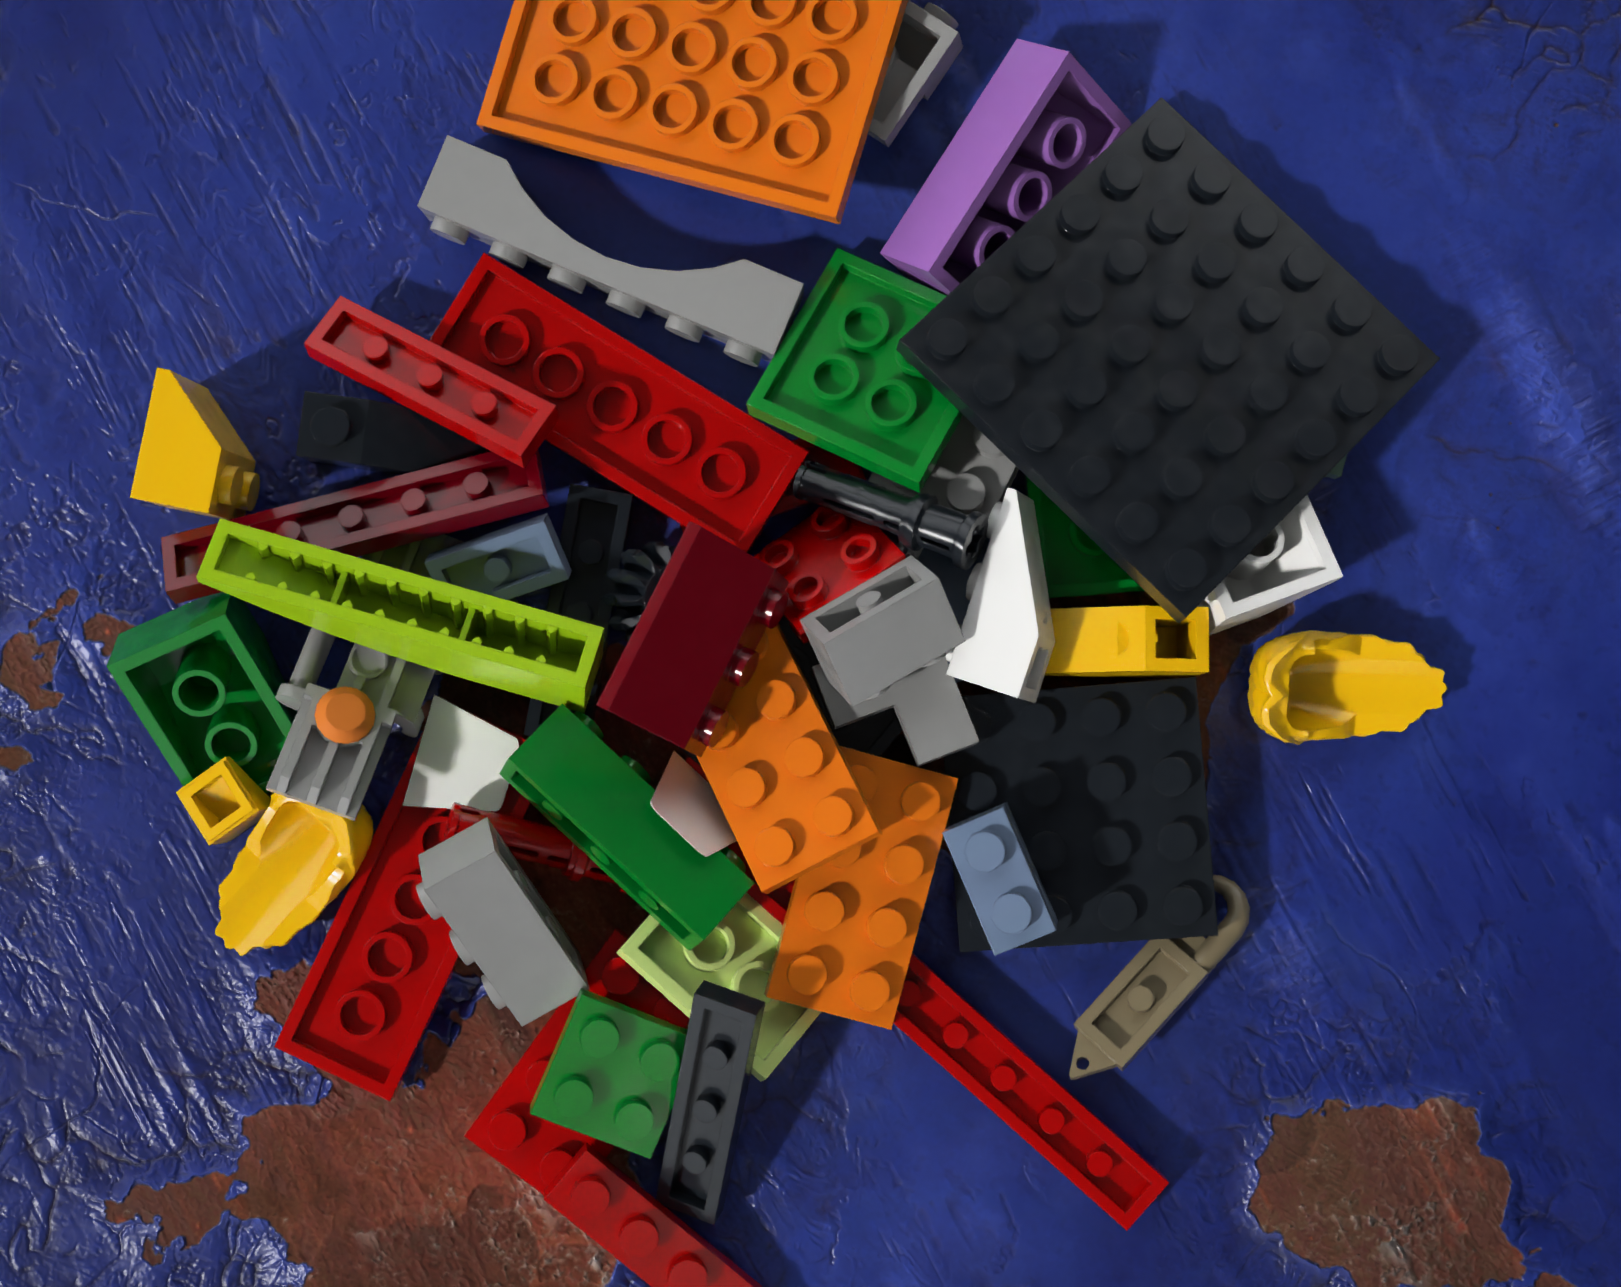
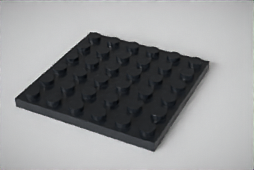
M1162 97L899 340L896 348L913 367L1179 624L1440 360L1431 349Z

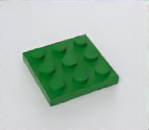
M837 248L746 403L748 414L920 493L963 414L913 367L896 348L899 340L935 308L946 295Z

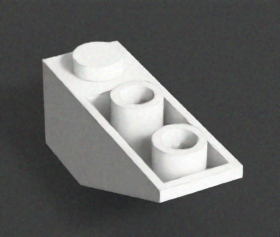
M1007 487L1003 502L998 501L994 505L988 518L987 538L990 539L983 563H977L974 566L967 582L966 598L970 600L963 624H959L965 642L946 652V660L950 662L946 675L1036 703L1055 644V636L1034 500L1015 489Z

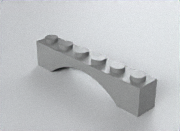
M447 135L417 205L424 215L432 221L430 230L443 238L461 245L466 244L468 237L491 245L488 254L505 264L518 269H524L527 261L550 270L547 279L565 289L582 294L585 285L608 294L605 303L620 312L641 318L644 310L667 319L664 328L668 331L698 343L703 334L726 344L723 350L724 354L754 367H758L761 359L771 362L791 328L804 297V283L746 259L714 268L672 271L642 268L605 257L572 239L549 220L524 191L507 159Z

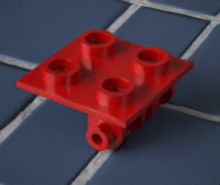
M823 506L819 507L812 515L754 555L755 558L775 568L789 582L785 590L789 594V600L784 616L790 621L789 626L803 644L807 643L809 639L800 622L801 618L906 558L905 554L879 527L871 526Z

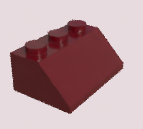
M689 521L596 705L701 758L707 746L712 748L718 743L727 727L730 715L725 709L736 687L743 688L753 676L759 661V653L755 649L766 628L773 629L782 618L789 600V594L785 592L789 582L775 568L705 528Z

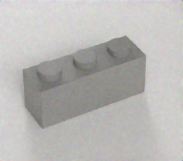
M488 817L418 855L422 882L416 885V891L422 905L434 920L442 916L452 929L449 931V936L457 954L466 965L476 962L484 973L481 976L483 986L497 1009L500 1010L507 1006L523 1027L577 997L581 988L585 990L590 989L579 951Z

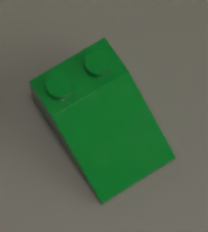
M224 592L196 599L118 634L106 667L181 784L185 786L226 756H230L266 794L270 793V791L266 790V786L293 724L297 710L283 705L275 698L279 686L284 684L285 681L267 639L245 601Z

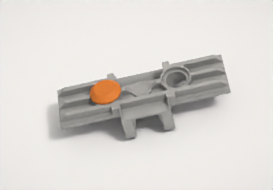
M443 534L363 555L362 559L431 578L424 563L430 553L464 541ZM311 627L288 684H281L275 696L276 700L283 705L297 710V714L270 776L266 790L355 821L393 724L400 725L402 727L401 732L409 737L415 738L418 736L425 718L421 709L433 675H441L442 672L354 643L337 687L332 690L316 685L336 636Z

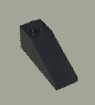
M304 392L296 456L312 463L402 475L491 452L402 405L354 397Z

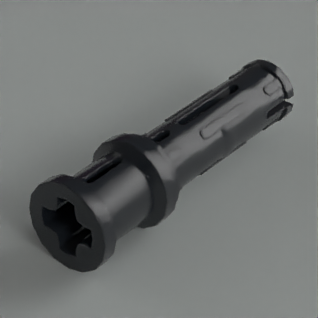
M807 459L805 466L801 465L793 483V495L795 498L815 505L818 504L839 514L898 535L899 541L903 543L905 548L912 551H919L923 547L950 557L953 560L954 566L960 569H969L978 558L984 545L988 529V517L986 514L973 511L967 515L938 504L937 497L929 493L916 494L913 497L900 494L851 474L837 471L812 459Z

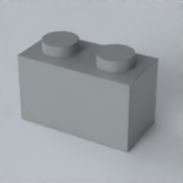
M912 555L800 619L828 682L852 707L864 700H871L881 696L890 688L891 684L919 668L928 667L939 662L946 655V652L965 642L939 577Z

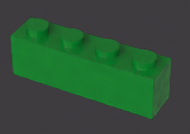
M561 704L508 758L499 774L690 951L712 932L754 884L744 873L746 871L744 862L728 847L710 856H704L693 848L652 808L650 801L655 789L649 785L651 778L647 771L631 757L624 755L620 758L602 741L604 738L603 732L590 717L579 711L573 714L566 706Z

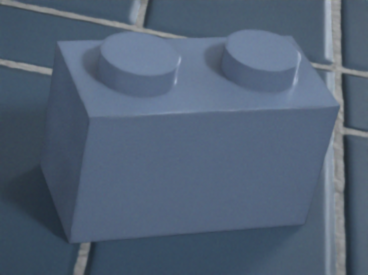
M1007 802L948 826L942 832L994 956L1056 931L1058 919Z

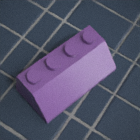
M1016 39L880 254L908 279L948 296L1124 133L1132 123L1069 51Z

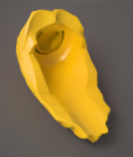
M1309 630L1276 637L1256 650L1249 669L1250 677L1247 697L1251 716L1260 729L1285 743L1300 745L1310 740L1344 739L1351 736L1366 737L1382 731L1403 732L1411 723L1419 720L1426 710L1442 707V694L1448 688L1443 682L1444 670L1426 663L1425 656L1418 653L1409 642H1394L1374 634H1347L1344 632Z
M276 793L271 795L269 807L248 836L246 845L238 853L232 871L218 888L220 895L218 908L221 920L215 929V934L224 940L225 948H234L240 956H243L256 947L264 949L271 948L272 946L283 947L299 931L316 921L326 906L337 898L339 893L353 879L367 854L373 836V820L365 806L361 805L356 820L353 821Z

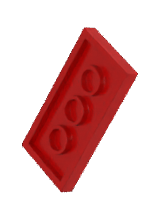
M617 927L585 970L590 988L588 991L688 1029L690 1018L616 953L630 937ZM577 997L556 1009L464 1135L465 1138L543 1195L547 1186L586 1142L605 1158L614 1148L612 1144L530 1114V1104Z

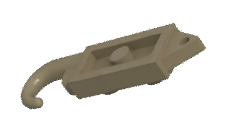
M1213 875L1214 891L1222 895L1227 903L1226 916L1217 926L1218 936L1149 940L1075 1021L1074 1028L1078 1033L1069 1072L1071 1080L1115 1067L1124 1071L1208 978V974L1242 938L1249 925L1250 906L1245 893L1234 881L1222 875ZM1082 1059L1089 1062L1088 1068L1084 1070L1077 1067L1078 1061Z

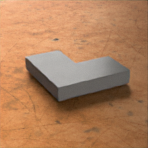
M945 656L939 662L928 667L919 668L891 684L890 688L881 696L871 700H864L854 707L828 682L820 664L811 667L810 671L833 730L894 708L917 767L974 746L980 742L954 677L946 675L949 664Z

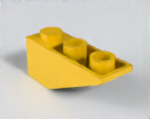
M1142 605L1050 609L1055 644L1045 676L1187 678L1209 672V607H1196L1180 624L1161 606Z

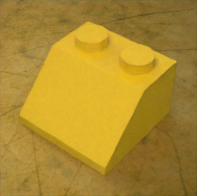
M157 367L130 498L170 509L225 520L245 516L246 510L252 511L255 507L260 490V476L254 473L255 459L208 388L171 370Z

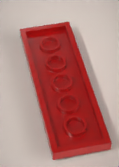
M483 253L429 340L556 405L559 420L547 435L545 441L684 527H687L689 521L693 522L748 554L793 483L798 469L801 465H804L810 455L809 451L486 253Z
M448 701L449 703L467 711L468 713L516 737L519 742V747L528 739L523 735H520L506 727H503L491 720H488L474 712H471L457 704ZM423 732L376 829L367 854L351 882L274 1046L388 1101L395 1097L460 959L449 936V931L452 930L443 916L436 920L431 918L422 905L416 891V885L422 882L418 855L444 841L445 828L451 810L447 808L403 806ZM509 784L502 807L498 811L487 812L526 819L532 804Z

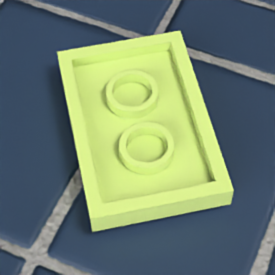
M745 893L712 932L690 951L649 914L616 952L689 1018L694 993L704 980L764 1001L765 1007L751 1074L760 1082L769 1077L821 1013V1011L765 996V989L783 925L748 893Z

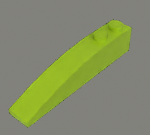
M222 518L219 519L196 576L198 582L333 636L462 679L557 706L563 704L568 709L585 713L603 656V627Z

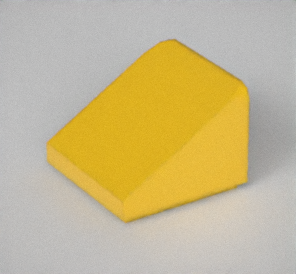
M230 756L224 757L176 791V794L209 846L227 843L252 827L260 820L271 801L270 797Z

